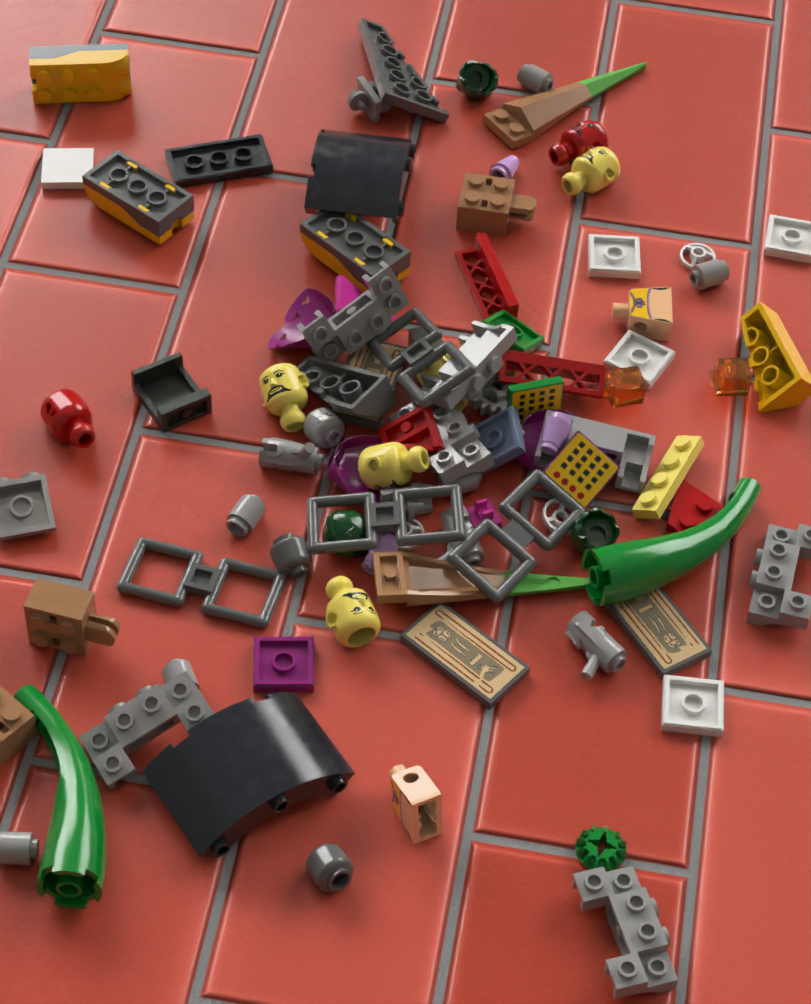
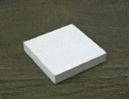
M43 148L42 189H84L82 175L94 167V148Z
M770 214L763 255L811 264V222Z
M588 234L589 277L640 279L639 237Z
M628 330L605 358L603 365H606V370L650 390L674 359L675 351L632 330Z
M664 675L662 680L661 731L722 737L724 732V681Z

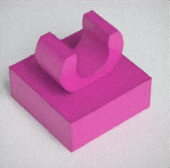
M486 498L475 501L473 507L466 508L474 529L484 519L492 520L502 529L501 518L492 502H487Z

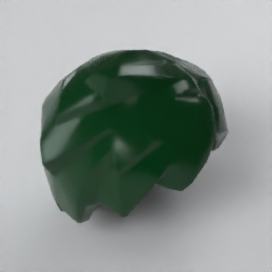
M468 60L458 71L456 88L471 100L478 101L491 96L498 85V73L488 63Z
M593 507L584 511L573 522L571 527V539L576 549L581 553H584L587 549L614 544L620 533V528L616 524L613 514L606 513L603 508Z
M335 510L327 516L322 531L323 542L366 538L365 520L360 513L353 510ZM368 550L337 552L336 554L343 557L356 558L366 555Z

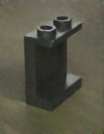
M180 353L164 357L159 361L142 366L131 372L132 390L162 433L212 413L211 393L206 387L201 390L185 370L183 357Z

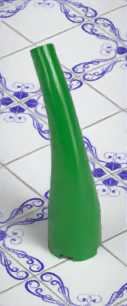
M749 477L739 479L729 495L726 506L716 515L695 527L663 536L632 540L585 550L582 556L581 569H588L590 583L584 584L591 602L595 606H606L646 595L671 583L716 554L746 521L761 493L760 484Z
M31 684L25 685L13 697L35 715L36 728L49 746L59 773L36 889L41 897L45 893L54 897V905L70 909L87 908L88 901L95 899L99 902L101 899L106 875L107 839L101 796L88 757L68 723L35 686Z

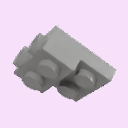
M29 472L23 474L22 478L11 480L8 477L0 478V541L56 531L45 474Z

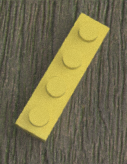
M676 436L633 506L632 512L635 518H661L704 446L701 436Z

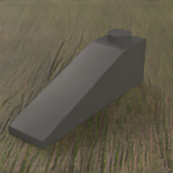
M311 355L297 366L300 372H303L307 377L308 387L333 408L354 414L381 418L397 402L387 375Z

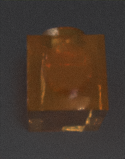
M716 358L714 369L709 371V383L711 386L714 385L716 396H748L752 381L748 358Z
M638 365L607 371L604 383V398H608L612 409L644 402L647 384Z

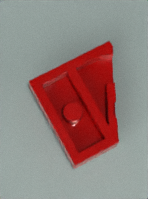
M419 406L379 428L383 444L398 442L403 444L408 451L415 446H421L427 452L445 450L430 406L427 408Z
M683 479L674 495L666 531L675 533L695 527L716 515L724 506Z

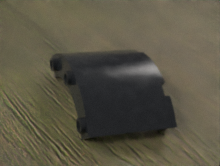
M321 129L316 139L311 160L314 177H308L304 205L305 212L315 214L319 210L390 218L393 223L398 224V217H403L405 201H401L405 173L411 170L412 159H415L416 144H412V140L406 138Z
M294 692L267 694L265 700L258 702L249 698L216 712L187 730L190 736L174 747L170 743L143 770V773L198 855L202 857H221L231 849V846L246 832L271 815L283 812L290 805L309 798L336 795L342 792L347 787L348 781L355 774L316 719Z

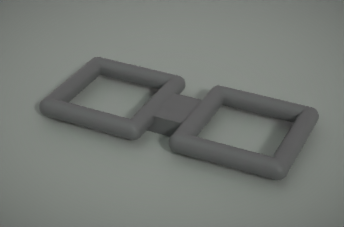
M417 307L406 312L389 325L382 334L376 335L366 343L367 347L390 372H395L406 363L410 366L401 372L397 379L422 408L429 407L476 373L475 365L451 341H445L435 349L431 347V345L442 338V332ZM416 320L428 335L418 339L393 359L380 344ZM448 354L462 369L425 395L413 382L412 378Z
M536 469L529 474L499 504V511L510 520L503 529L498 527L492 520L484 519L447 555L448 563L494 603H500L536 566V559L525 549L534 541L543 550H552L571 530L573 522L577 520L581 513L586 511L585 508L541 470ZM537 483L572 512L548 537L513 508ZM487 532L522 562L497 589L462 559Z
M458 484L397 489L392 494V502L381 503L375 502V495L372 492L310 497L306 501L308 551L315 555L375 549L378 546V533L395 532L396 544L400 547L463 541L466 538L461 487ZM451 497L454 530L407 534L404 500ZM364 504L366 538L329 542L319 541L318 508Z
M140 537L137 540L116 586L118 592L175 607L183 606L188 593L205 597L201 605V611L204 614L262 629L269 626L287 580L286 574L279 573L274 569L230 558H222L218 567L214 568L201 564L204 557L201 551L145 537ZM145 550L190 560L175 594L131 583ZM229 570L273 581L260 616L215 604Z

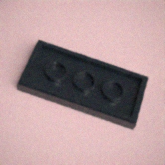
M262 134L164 149L173 183L181 188L273 173V164Z

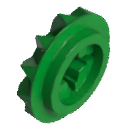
M594 824L588 830L583 829L576 841L575 851L577 858L586 868L594 869L604 866L607 872L617 869L624 862L626 857V841H623L620 837L619 831L614 832L610 830L608 825L602 828L596 827ZM604 840L607 849H604L603 853L601 852V856H597V846L599 842Z

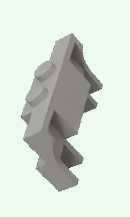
M381 261L379 265L382 269L371 278L367 274L362 276L370 291L366 290L328 320L317 310L314 312L317 318L306 327L301 323L296 325L316 357L334 361L346 351L351 355L361 350L369 340L376 335L382 334L393 323L391 319L393 315L410 303L401 288V283L387 263Z
M476 320L471 323L474 334L471 337L462 334L458 337L461 345L459 350L475 365L476 373L430 405L432 410L436 406H440L451 411L462 398L471 400L504 365L501 356L518 339L513 326L504 323L493 326ZM450 358L438 371L441 379L424 373L421 376L424 386L421 388L422 392L425 395L462 368ZM409 394L411 402L419 405L415 401V399Z
M410 403L388 416L390 422L416 409V407ZM436 406L432 410L445 450H441L430 457L429 467L433 474L438 473L443 485H448L469 473L484 472L495 465L491 453L478 440L481 438L479 431L474 424L469 425L464 414L459 409L457 411L454 409L450 411Z
M548 409L533 462L538 469L542 470L556 456L545 454L540 450L546 418L552 412H556ZM568 415L572 419V430L557 453L574 433L579 430L621 467L618 470L615 488L641 494L645 485L656 436Z
M799 523L798 530L769 524L763 549L757 548L753 564L759 566L758 571L752 570L748 587L754 589L746 622L760 626L780 624L806 630L811 614V596L791 591L798 557L811 560V526Z
M187 670L161 686L156 684L153 687L151 685L143 687L135 694L136 697L127 703L120 702L110 708L109 714L104 716L105 721L79 736L92 761L111 790L116 787L115 783L130 773L132 776L138 773L127 755L182 722L186 730H189L194 725L214 714Z
M633 865L607 872L603 866L573 873L571 885L573 889H578L581 897L579 905L581 911L606 906L605 914L622 955L605 960L603 969L605 975L610 974L614 984L612 992L614 999L638 993H662L676 989L678 978L667 953V948L670 946L668 930L665 926L661 927L658 919L659 910L654 898L649 897L646 887L641 888Z

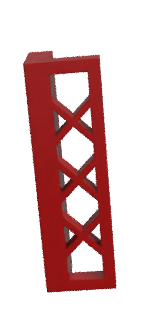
M486 233L476 234L475 248L455 251V259L480 315L485 320L490 317L489 312L491 310L497 312L506 310L517 318L519 303ZM476 257L477 263L473 265L465 262L464 259ZM475 274H478L480 276L485 277L486 279L483 283H481L479 281L474 280L472 277ZM484 291L493 295L494 298L489 301L480 295Z
M507 350L501 356L504 365L498 371L497 383L515 385L536 381L530 373L547 375L548 378L561 376L562 378L574 381L569 386L564 385L563 393L599 399L604 397L606 365ZM506 369L521 371L522 374L517 378L505 376ZM582 381L597 383L596 390L588 389Z

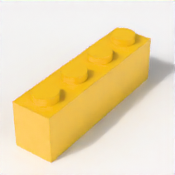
M759 302L740 317L745 345L750 353L749 365L754 372V389L759 396L758 408L763 413L798 406L811 396V375L778 314L762 302Z

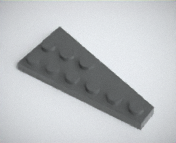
M361 18L357 26L381 101L388 106L403 108L408 113H417L446 123L450 115L446 110L439 109V100L436 96H431L427 93V84L412 64L407 65L404 62L406 56L402 51H398L393 47L394 40L385 28L378 23Z

